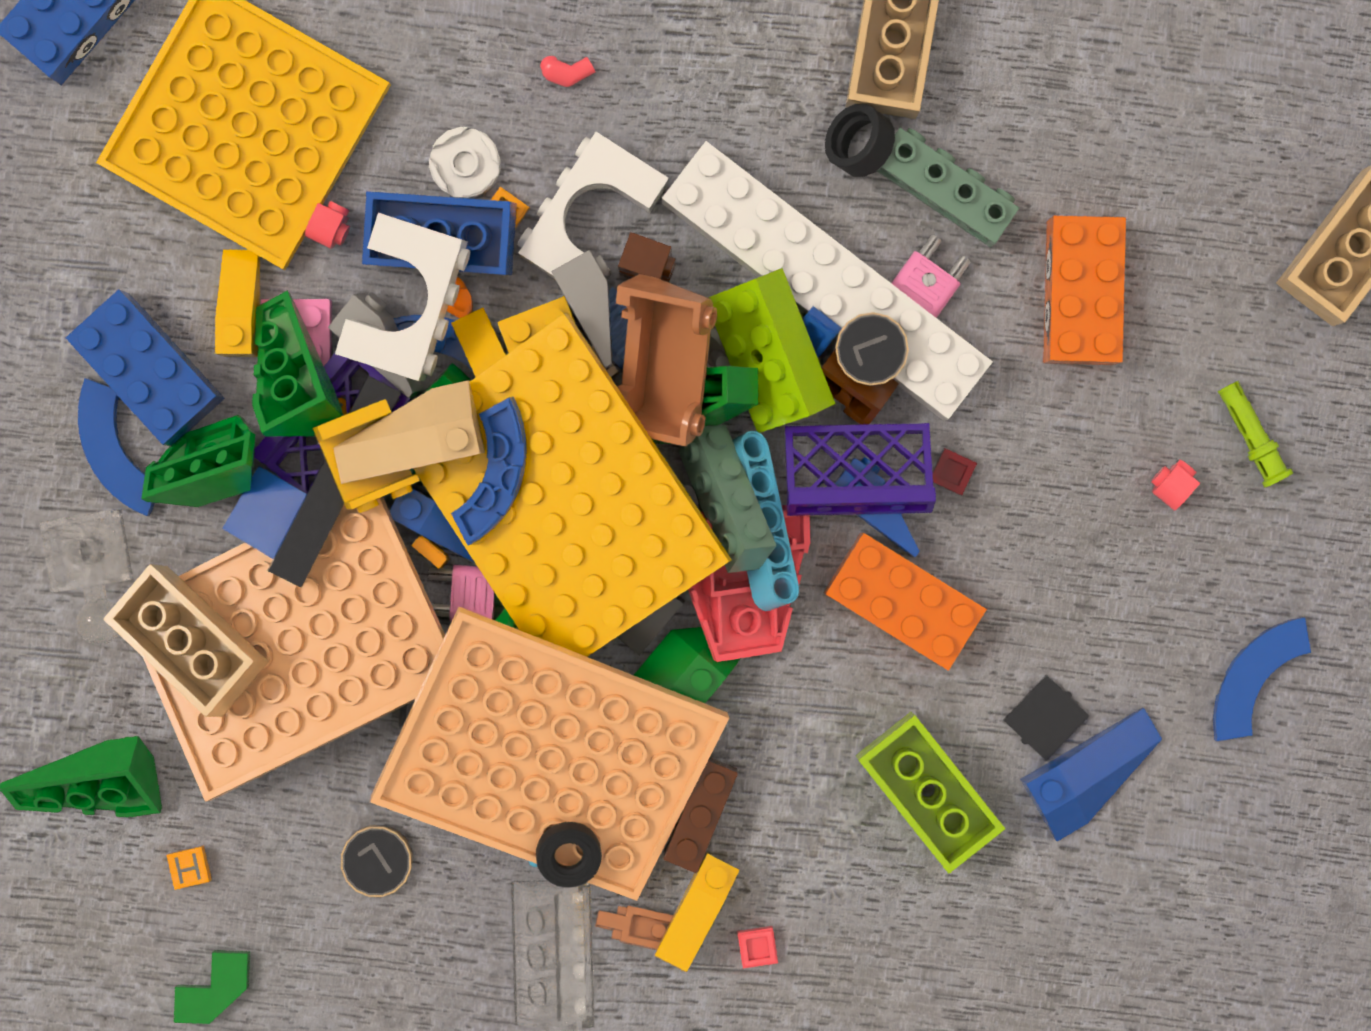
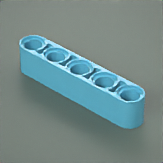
M749 431L732 441L777 546L760 569L749 570L747 574L754 603L763 611H771L794 602L799 594V584L769 445L761 433Z

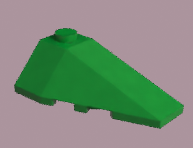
M288 290L257 306L255 344L258 346V362L254 365L253 373L257 378L256 394H253L252 406L261 433L264 436H315L314 427L343 416L332 383Z
M139 736L106 740L0 783V791L16 810L59 813L62 807L82 809L84 815H95L96 809L115 811L116 817L158 814L162 810L155 759Z

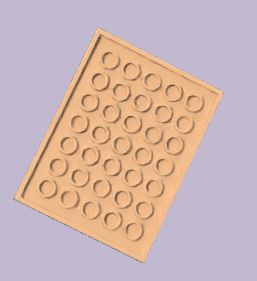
M383 496L377 499L378 506L362 513H358L357 508L346 509L345 504L343 505L301 588L268 572L267 570L273 559L247 543H243L178 576L269 661L222 717H205L144 659L205 802L216 799L415 701L445 637V633Z
M458 607L371 794L370 802L536 864L537 844L546 830L563 822L583 824L594 832L600 842L602 852L600 867L594 877L587 883L637 901L729 720L728 712ZM567 843L561 845L556 850L554 857L559 864L572 866L581 860L583 851L578 845Z

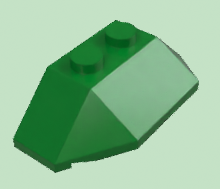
M240 415L185 433L164 452L158 462L153 461L146 467L141 499L152 503L201 507L250 491L256 434Z
M702 627L672 629L635 672L634 676L706 703L728 677L740 659L721 662L714 661Z

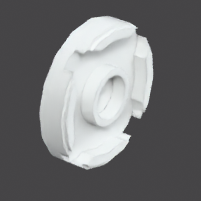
M458 127L446 131L436 140L432 147L429 158L430 172L433 180L444 193L454 198L473 199L484 195L494 186L500 174L501 159L496 145L487 134L476 129H470L469 127Z

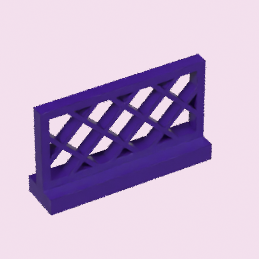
M334 353L324 365V368L337 398L346 397L347 414L353 404V396H357L360 391L352 390L351 380L360 367L366 370L370 377L401 392L374 367ZM401 392L400 400L393 407L391 413L409 403L412 399ZM265 436L255 448L254 457L269 467L281 479L307 493L309 490L308 477L316 476L318 470L308 471L307 451L322 449L319 444L306 446V436ZM300 452L301 472L287 473L279 466L289 453ZM301 477L302 485L294 478Z
M929 423L785 426L787 516L932 513L936 503L935 487H933ZM906 434H921L922 447L914 455L899 443ZM854 435L862 436L859 439H857ZM870 435H880L889 443L878 455L874 454L863 444ZM793 436H808L817 445L804 457L793 447ZM833 436H844L853 445L840 456L826 443ZM893 447L908 460L897 472L881 460ZM857 448L872 460L861 473L845 461ZM820 449L836 461L824 474L809 462ZM922 454H923V463L918 460V458H919ZM794 458H796L799 461V463L795 467ZM913 464L924 474V485H910L901 475ZM875 465L891 477L883 486H874L865 478ZM804 466L818 478L811 487H795L794 476ZM839 466H842L855 479L848 486L838 487L828 477ZM895 481L899 484L891 486ZM822 483H824L827 487H819V486H820Z

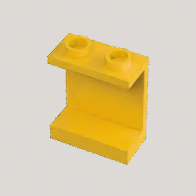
M386 399L313 428L346 509L357 508L358 513L378 506L377 499L387 494H391L392 499L412 492L411 484L420 481L418 475H412L410 469L341 484L333 448L391 413Z

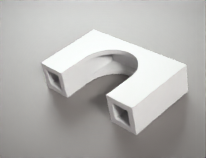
M595 132L591 139L585 137L575 153L579 157L572 169L566 167L558 178L556 185L560 188L554 198L547 197L537 212V216L540 217L538 223L533 230L528 227L519 239L517 245L521 249L518 254L521 258L554 278L551 271L584 253L570 241L566 233L565 222L567 212L576 198L590 190L608 189L619 193L651 213L669 185V178L598 132Z
M378 213L367 248L405 260L415 266L424 277L427 285V305L424 313L415 324L407 329L396 332L354 319H345L335 354L417 381H425L427 375L432 376L438 359V355L433 354L437 340L443 341L449 321L444 319L448 305L453 306L458 296L459 285L455 284L459 270L464 271L469 261L470 250L466 249L468 241Z

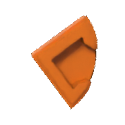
M457 277L455 284L459 285L458 296L453 306L448 305L446 312L460 319L473 312V300H471L472 296L469 293L470 291H468L469 289H467L468 287Z

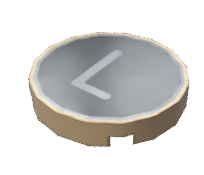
M875 312L860 314L848 321L840 331L835 347L837 361L844 373L854 381L870 386L884 384L896 377L906 364L909 352L907 336L900 324L887 315Z
M370 825L358 830L346 842L341 853V870L346 882L356 892L368 897H384L396 892L407 881L412 869L413 853L410 845L398 830L391 827Z

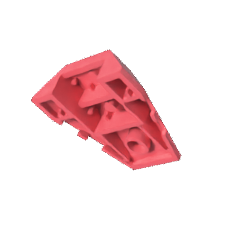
M782 505L798 584H800L802 576L799 574L804 553L808 554L810 546V515L787 516V505ZM705 518V520L712 529V524L707 518ZM724 565L688 589L714 661L721 662L782 652L793 610L790 607L791 603L771 611H763L758 608L752 598L747 571L728 573Z

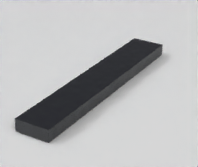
M367 376L348 413L384 399L387 400L392 411L401 392ZM324 459L267 570L300 588L305 582L344 505L326 459Z

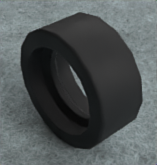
M854 104L841 111L829 126L825 138V153L832 164L851 176L865 177L875 173L889 158L895 143V128L889 118L867 104ZM871 123L872 131L864 149L857 155L848 158V149L853 136L863 126Z

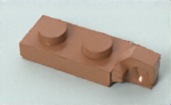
M618 906L617 914L599 910L595 927L613 931L611 939L619 940L620 943L657 951L673 915L633 906H627V908Z

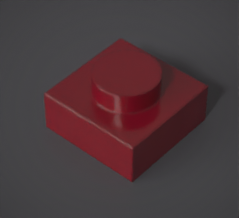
M943 448L932 471L933 483L962 496L977 463Z

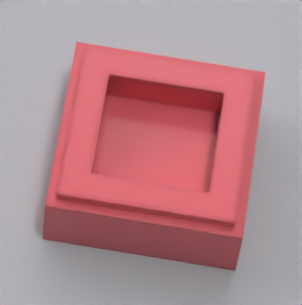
M773 926L737 931L743 969L778 963Z

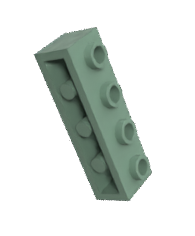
M900 127L895 134L892 153L877 172L988 247L994 246L1019 210V207L1013 204L1015 198L1000 188L994 191L985 185V178L973 169L968 168L966 171L954 164L956 159L945 150L938 148L935 151L924 144L926 139L917 131L911 128L905 131Z
M726 424L704 426L701 436H696L686 447H681L679 451L680 457L705 518L712 524L713 532L732 559L725 564L727 572L760 569L777 545L735 450Z

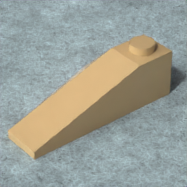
M470 381L432 388L335 446L333 450L341 484L485 453Z

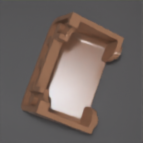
M639 274L617 286L616 304L627 307L622 310L621 318L628 319L622 384L617 388L651 439L686 447L696 436H701L705 426L702 405L710 334L717 320V308L713 307L710 298L659 278Z

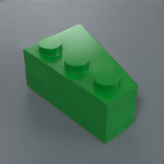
M737 366L707 367L702 405L705 426L720 425L758 405V368ZM652 439L655 444H672Z

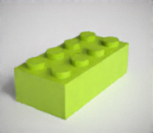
M783 268L708 297L712 300L713 307L717 308L715 327L730 365L758 368V405L749 409L757 432L761 433L809 417L835 404Z
M909 712L855 755L948 874L1005 830V827L914 713ZM932 784L934 786V793L931 796L922 795V789L926 785Z

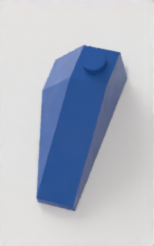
M1141 708L1020 780L1054 839L1059 841L1088 824L1162 738L1146 710Z

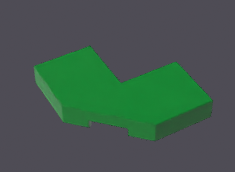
M214 950L212 952L211 986L177 985L175 987L174 1023L210 1024L249 987L250 951Z

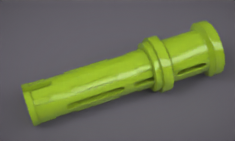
M1239 380L1217 391L1250 450L1247 452L1249 461L1255 462L1264 479L1262 482L1263 487H1269L1292 475L1294 472L1291 468L1286 467L1277 451L1279 447L1277 441L1269 439Z

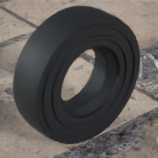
M563 822L556 824L543 833L537 844L536 861L539 871L547 881L559 887H577L588 882L597 873L601 864L602 852L598 838L591 829L580 823ZM563 844H576L582 849L583 856L577 864L564 866L556 861L554 857L555 852Z

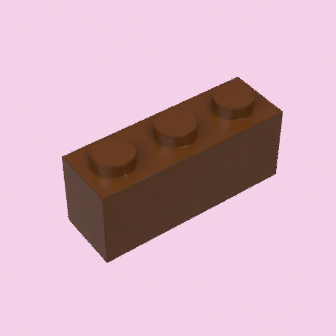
M709 758L674 827L665 849L663 860L694 873L698 872L738 775L736 767L714 758Z

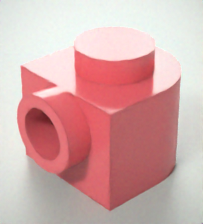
M332 201L329 202L327 207L317 203L306 227L305 237L330 249L336 244L341 246L350 230V226L346 225L349 219L347 215L350 210Z
M1179 460L1169 469L1164 466L1151 481L1155 485L1152 493L1175 511L1200 484V482L1193 478L1197 472L1182 460Z

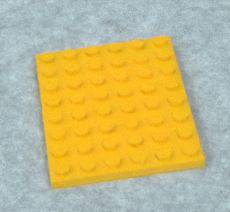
M568 313L558 317L470 381L485 453L413 468L518 629L586 657L732 560ZM514 396L522 416L526 435L527 454L523 480L519 492L504 518L486 536L467 546L451 513L460 508L473 495L479 483L482 482L487 469V440L479 414Z

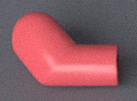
M547 56L540 64L542 75L548 81L563 87H570L596 73L588 57L573 65H569L557 60L555 56Z

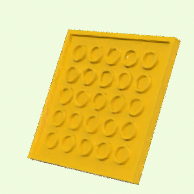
M188 0L96 163L279 268L286 270L305 237L306 227L317 203L324 204L391 84L246 0Z

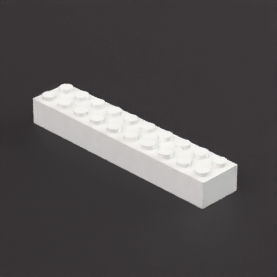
M705 141L662 197V204L757 278L783 268L798 309L805 315L814 306L839 325L841 330L848 321L856 316L872 312L887 315L899 323L907 336L909 352L906 364L893 379L899 383L898 386L943 421L948 420L992 364L993 361L707 141Z

